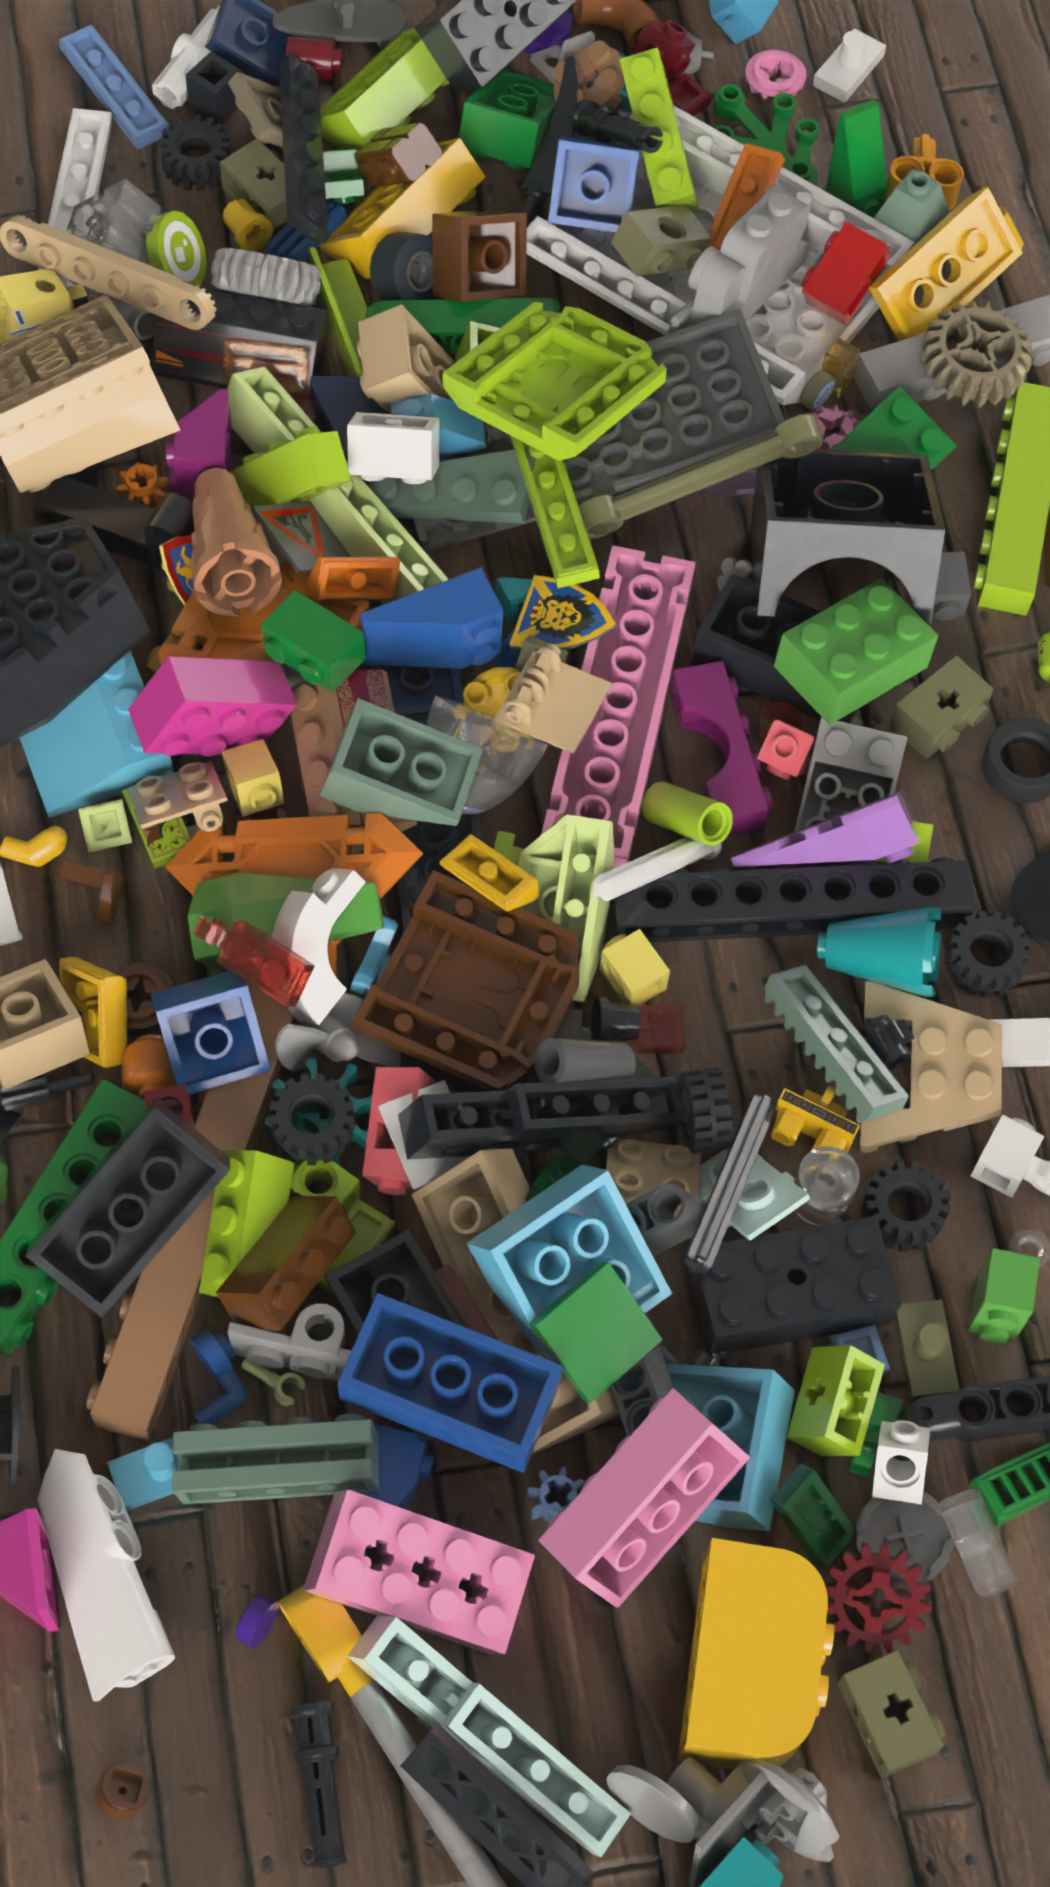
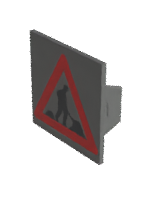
M311 501L260 505L251 508L254 516L263 527L270 550L277 557L279 565L288 561L294 571L300 574L311 572L319 557H351Z

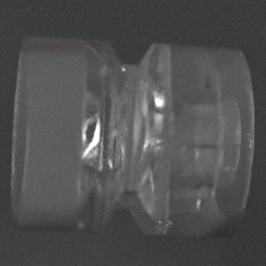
M827 1146L810 1151L802 1159L794 1183L808 1193L810 1200L795 1209V1212L805 1222L816 1226L839 1222L847 1214L860 1180L859 1168L853 1157L842 1149Z

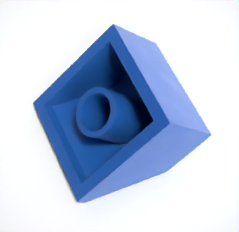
M241 968L151 994L177 1086L186 1084L189 1094L271 1070L248 985Z

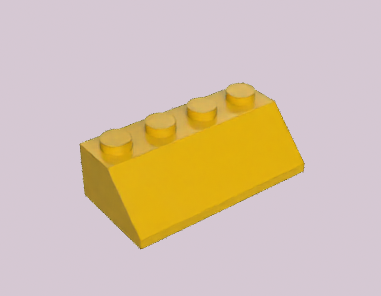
M460 138L437 143L442 150V157L431 167H426V171L416 181L376 187L319 247L324 253L335 260L348 258L354 272L365 279H371L369 268L372 254L377 244L386 235L395 232H408L428 236L432 232V214L451 212L457 205H462L469 201L477 193L475 187L486 176Z

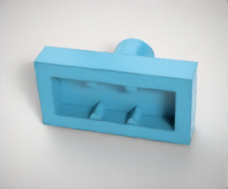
M173 1437L107 1462L115 1487L127 1511L174 1494L172 1491V1471H178L179 1459L173 1452Z

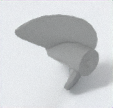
M347 992L343 993L319 1025L296 1020L295 1025L287 1024L282 1027L275 1042V1052L279 1061L288 1070L293 1072L302 1070L306 1066V1061L312 1058L315 1049L335 1062L351 1060L356 1056L386 1067H399L401 1065L400 1051L352 1030L351 1023L363 1000Z

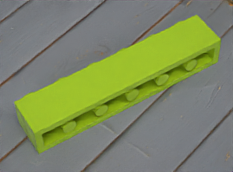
M1024 382L1019 389L1017 388L1014 397L1006 398L1003 409L1002 421L1009 422L1008 429H1001L996 453L1003 454L1002 463H995L990 485L997 487L996 496L990 495L985 520L992 521L991 529H984L979 554L986 555L985 564L978 563L973 588L980 589L977 606L1027 616L1036 592L1050 504V387Z

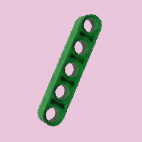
M504 298L463 302L449 299L379 301L369 306L366 311V319L402 304L448 355H456L470 321L501 328L533 302L543 303V311L562 313L559 302L552 298Z

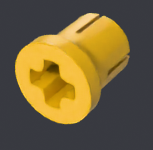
M234 200L224 209L223 222L234 233L235 241L242 250L257 251L269 242L273 234L272 222L265 215L259 214L247 200Z

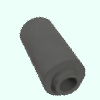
M547 1038L537 1049L535 1069L537 1076L543 1083L632 1079L636 1070V1060L632 1048L625 1042Z

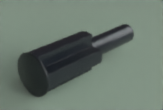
M89 1071L46 1081L44 1074L6 1090H3L0 1085V1105L5 1112L51 1101L49 1094L93 1085L95 1082L94 1076Z

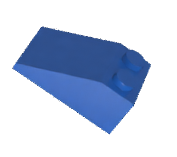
M482 568L360 613V630L364 633L366 655L363 663L365 665L462 669L472 664L483 665L500 654L503 608Z

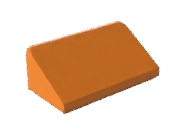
M319 557L305 582V590L315 600H394L401 559L399 557Z

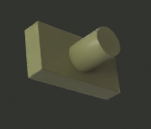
M943 1300L902 1304L894 1319L909 1401L913 1402L924 1396L958 1392L960 1389Z

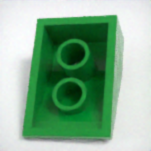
M500 70L482 88H478L465 101L458 138L462 140L470 154L474 157L483 159L492 157L504 161L506 166L513 169H530L542 146L557 103L554 97V84L508 70Z
M899 386L832 450L928 455L932 471L957 445Z

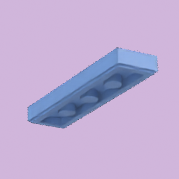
M92 24L58 39L60 50L108 112H112V118L136 150L163 138V130L165 128L170 130L169 123Z

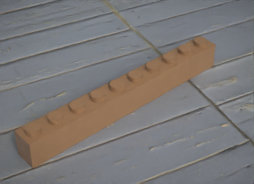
M251 984L247 985L271 1070L199 1091L198 1105L202 1107L197 1121L193 1120L194 1129L220 1150H254L273 1097V1082L279 1079L284 1066L276 1055L275 1042L282 1027L287 1024L295 1025L297 1020L284 1004L279 992ZM215 1188L139 1274L140 1278L135 1291H128L123 1299L119 1318L124 1320L118 1337L112 1335L107 1343L103 1363L108 1366L102 1382L95 1381L93 1383L87 1400V1409L91 1410L90 1415L97 1428L148 1443L152 1441L203 1296L202 1293H199Z

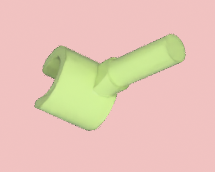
M248 1358L241 1365V1368L272 1387L276 1400L284 1406L293 1405L295 1402L293 1398L282 1392L281 1386L284 1383H292L301 1390L305 1388L303 1378L296 1373H286L280 1376L250 1361Z

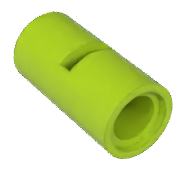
M665 781L653 784L646 791L642 801V812L648 822L708 846H715L723 842L732 827V812L726 804Z

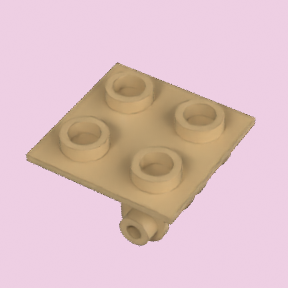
M547 643L544 647H540L537 651L532 652L496 714L494 721L574 754L611 689L612 683L561 662L559 657L561 654L560 649L553 644Z
M212 761L189 763L181 767L178 772L163 777H146L135 786L127 788L141 829L189 813H193L198 827L203 831H215L223 822L219 803L228 800Z
M612 1138L609 1139L606 1170L610 1173L625 1204L667 1183L675 1184L698 1197L701 1153L692 1154L688 1147L681 1145ZM682 1203L677 1206L674 1217L680 1212Z

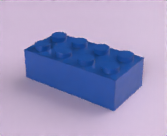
M377 1293L338 1381L339 1399L524 1473L561 1383L563 1366Z

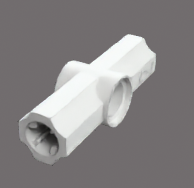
M220 5L208 12L191 35L183 33L175 42L171 61L152 84L153 94L158 97L162 105L174 110L175 107L182 106L188 99L185 74L208 53L212 52L205 48Z

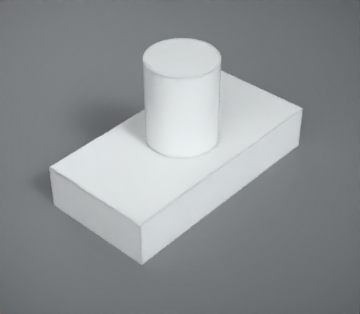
M854 28L852 31L844 34L842 43L816 72L812 86L845 103L884 57L886 45Z

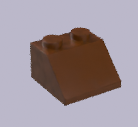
M472 211L433 213V297L463 302L526 296L527 213Z

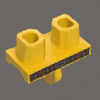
M831 1085L827 1087L823 1096L806 1089L802 1097L784 1088L773 1115L775 1123L771 1138L785 1146L793 1147L800 1132L816 1139L810 1156L815 1161L827 1167H832L842 1153L848 1155L860 1125L845 1118L848 1111L846 1107L833 1102L836 1088Z

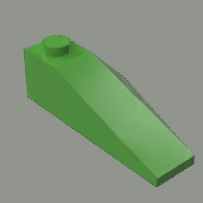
M235 873L197 883L188 912L194 960L215 971L251 962L261 956L271 957L272 934L279 911L291 891L312 893V886L316 879ZM365 882L334 922L328 942L385 929L378 887L375 883Z

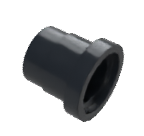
M596 997L594 999L591 1011V1034L593 1040L607 1041V1038H637L640 1028V1010L637 1004L609 1002L607 997Z

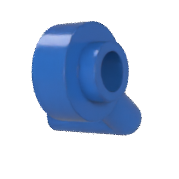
M205 1329L190 1339V1344L207 1371L217 1380L224 1393L192 1416L197 1424H214L247 1400L248 1392L234 1372L229 1360L235 1356V1352L220 1331L212 1335L209 1330Z

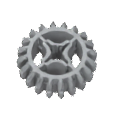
M224 247L217 250L210 272L212 273L211 284L216 289L304 306L315 304L321 285L319 281L321 271L312 264Z

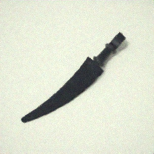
M568 56L565 60L559 95L549 128L532 168L520 188L522 191H525L524 197L526 199L520 212L527 213V227L534 221L540 205L546 202L544 196L552 195L559 139L562 136L573 138L574 130L571 127L570 117L574 106L577 104L578 89L576 59L574 56Z

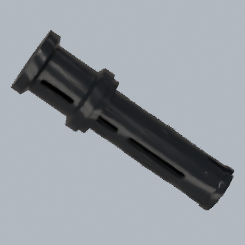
M585 99L579 101L571 112L570 122L574 132L581 136H592L598 142L608 143L615 140L644 150L647 153L658 151L663 143V140L653 138V135L663 136L661 129L622 117L618 110L611 106L604 105L600 107L595 101Z
M334 1702L308 1703L289 1709L290 1718L295 1719L299 1750L294 1753L295 1762L298 1763V1767L304 1768L314 1868L332 1867L347 1863L344 1853L340 1807L334 1763L339 1761L338 1757L340 1756L339 1746L334 1745L330 1714L335 1712Z

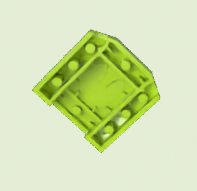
M533 302L443 372V387L458 408L557 461L579 455L666 382V367L663 364L658 366L651 357L652 349L645 341L580 308L565 306L562 313L543 311V303Z

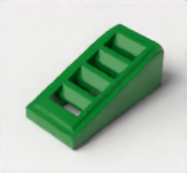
M1050 1442L997 1466L971 1481L968 1487L992 1529L1050 1500V1479L1039 1463L1044 1458H1047L1050 1463ZM1029 1466L1043 1487L1038 1492L1024 1470ZM1016 1475L1027 1497L1021 1499L1009 1476ZM1000 1482L1012 1504L1005 1506L994 1484Z

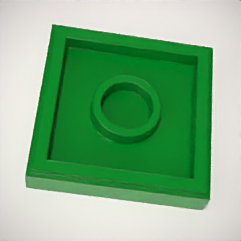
M601 1261L529 1323L556 1363L563 1366V1373L583 1401L589 1403L593 1402L663 1340L610 1263Z

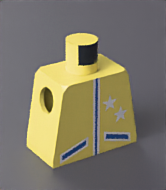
M51 269L0 276V344L88 303L84 287L81 284L65 288L56 272Z

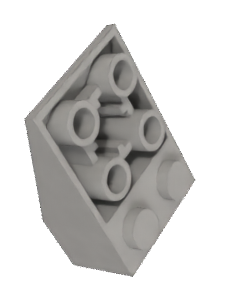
M821 717L794 832L840 815L843 811H850L894 794L908 737L841 721H836L829 725ZM861 860V862L868 864H878L877 861Z

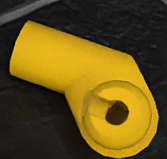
M51 826L43 830L28 842L6 836L1 845L0 856L31 866L41 867L65 850L68 836L66 831L59 826Z

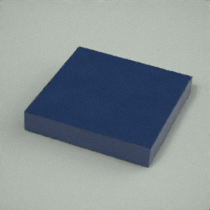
M222 0L205 48L252 77L274 85L280 75L279 62L286 57L288 37L293 35L274 28L272 21L274 15L278 12L259 0Z

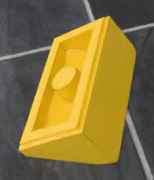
M472 834L468 835L440 861V866L505 911L532 903L539 898L538 882L534 876Z

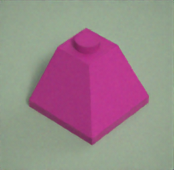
M36 1508L26 1509L0 1522V1596L44 1629L53 1632L59 1630L51 1551L46 1526Z

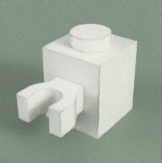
M1002 1114L971 1177L1011 1198L1022 1179L1050 1196V1161L1042 1160L1035 1156L1044 1136L1036 1132L1035 1128L1028 1122L1018 1118L1010 1119Z

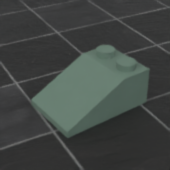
M358 698L344 726L319 796L360 813L381 812L387 817L457 826L483 749Z

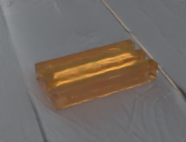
M228 339L224 341L225 357H223L224 373L222 374V383H229L232 374H235L234 367L255 369L265 366L269 372L297 375L296 381L275 378L284 390L305 391L308 349ZM235 351L298 358V364L289 365L235 358Z

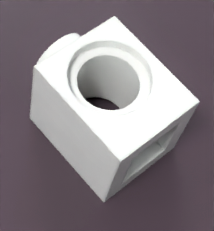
M901 1420L893 1423L881 1421L872 1497L922 1504L930 1428L920 1427L910 1421ZM903 1455L911 1460L899 1461L893 1456Z

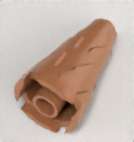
M221 468L205 470L198 476L195 482V498L192 504L195 532L191 534L193 546L191 570L196 598L206 609L219 615L238 617L241 616L239 609L249 606L253 614L267 606L279 592L282 582L279 562L270 550L261 523H256L249 502L244 501L234 474Z

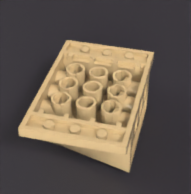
M106 294L0 344V456L20 493L27 490L29 492L40 491L49 486L55 479L80 472L88 466L180 431L149 365L150 360L142 344Z

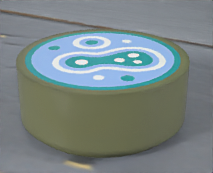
M825 370L816 372L803 388L800 404L811 412H815L819 405L823 406L829 399L836 386L837 379Z

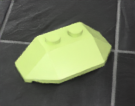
M566 814L557 824L520 852L518 866L537 879L539 898L519 908L578 933L579 988L573 1000L585 1002L601 958L610 900L604 901L602 898L596 899L592 892L595 888L592 881L596 876L615 868L613 821Z

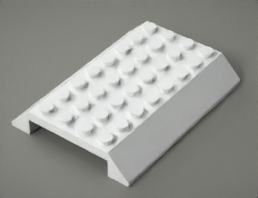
M674 106L700 213L694 215L706 231L709 232L744 145ZM633 113L630 114L628 119L634 120ZM642 150L632 211L656 208ZM782 167L775 184L785 189L786 193L810 206V214L802 238L803 241L809 243L810 247L805 263L746 321V324L777 402L787 405L800 403L803 388L816 372L820 370L827 371L879 308L872 293L869 291L849 324L845 326L806 303L802 293L804 288L802 287L803 278L812 265L818 266L825 255L824 246L830 235L835 230L840 232L847 221L887 244L890 260L879 277L915 245V242ZM539 216L527 227V255L663 335L669 334L668 329L671 326V319L696 295L697 291L688 285L692 269L636 276L610 243L616 232L548 223Z

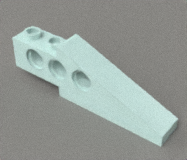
M377 1615L347 1655V1657L417 1715V1720L429 1730H432L439 1723L509 1791L593 1855L602 1857L631 1815L630 1812L482 1685L470 1681L397 1617Z

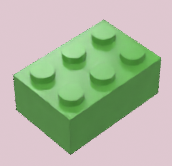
M880 578L783 633L774 667L820 716L831 725L926 669L939 635Z

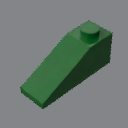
M875 99L840 113L825 188L827 193L872 218L875 217L884 205L887 192L879 105Z

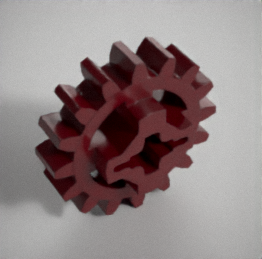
M863 1542L861 1545V1556L855 1557L849 1550H845L843 1558L846 1566L844 1568L835 1564L830 1566L829 1573L837 1581L836 1583H824L827 1595L834 1597V1600L828 1601L827 1614H837L838 1616L832 1623L834 1625V1633L840 1632L845 1628L849 1631L846 1645L852 1647L861 1639L865 1641L866 1654H872L875 1643H882L886 1653L890 1654L893 1653V1640L899 1638L907 1647L912 1644L908 1632L910 1628L921 1632L924 1631L925 1623L918 1614L931 1613L932 1605L929 1601L921 1599L920 1596L931 1591L930 1582H917L916 1578L922 1573L923 1567L920 1563L908 1567L905 1564L908 1557V1552L905 1549L899 1551L894 1557L889 1555L888 1542H882L879 1553H872L868 1543ZM872 1566L871 1573L860 1581L850 1579L858 1570ZM891 1569L904 1578L911 1593L896 1587L890 1578ZM874 1587L884 1589V1597L889 1599L882 1600L880 1608L871 1607L870 1598L864 1596L872 1595ZM844 1603H847V1606L858 1609L864 1618L863 1626L851 1618ZM893 1616H905L898 1624L882 1630L883 1623Z

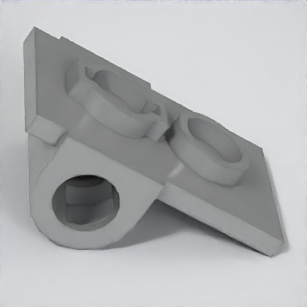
M314 1304L306 1307L296 1320L292 1336L230 1322L228 1328L230 1345L235 1355L246 1357L250 1361L265 1367H288L290 1370L312 1378L339 1381L351 1354V1350H346L345 1327L342 1316L334 1307L327 1304Z

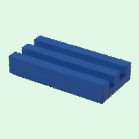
M326 201L328 235L318 244L287 224L265 245L268 254L304 262L309 257V248L315 246L317 249L348 218L344 206L337 205L334 208L332 202Z

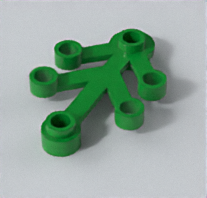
M726 84L716 92L713 106L716 116L726 121L737 120L753 139L734 136L733 130L725 125L716 126L714 129L743 145L747 143L781 153L785 159L783 168L811 184L817 185L818 170L809 160L812 144L818 138L819 124L811 118L800 119L795 129V139L798 142L795 157L793 158L784 148L789 119L793 117L796 100L791 94L779 93L774 97L772 104L774 120L770 133L745 105V95L740 87L734 84Z

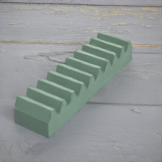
M803 965L770 975L764 988L765 1003L775 1002V1016L785 1015L784 1027L786 1030L795 1028L794 1040L796 1043L805 1041V1055H816L815 1068L817 1070L826 1068L825 1081L827 1083L836 1081L835 1094L837 1096L846 1094L845 1107L848 1110L857 1109L856 1121L858 1124L902 1110L909 1097L809 968Z

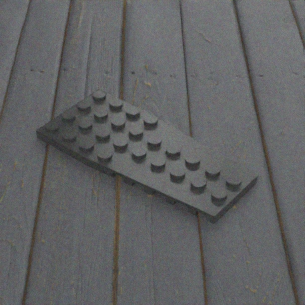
M741 309L646 342L652 349L651 357L658 366L663 364L666 367V382L579 455L563 460L578 506L598 496L611 495L616 497L772 434L776 427L785 421ZM485 422L487 448L439 458V462L513 450L509 434ZM531 503L524 523L414 518L419 539L424 550L427 552L536 521Z

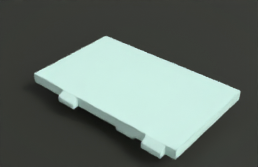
M729 1149L722 1150L700 1165L698 1197L703 1200L705 1205ZM757 1154L728 1227L735 1228L751 1241L810 1200L809 1195L794 1183L795 1179L786 1171L783 1174Z

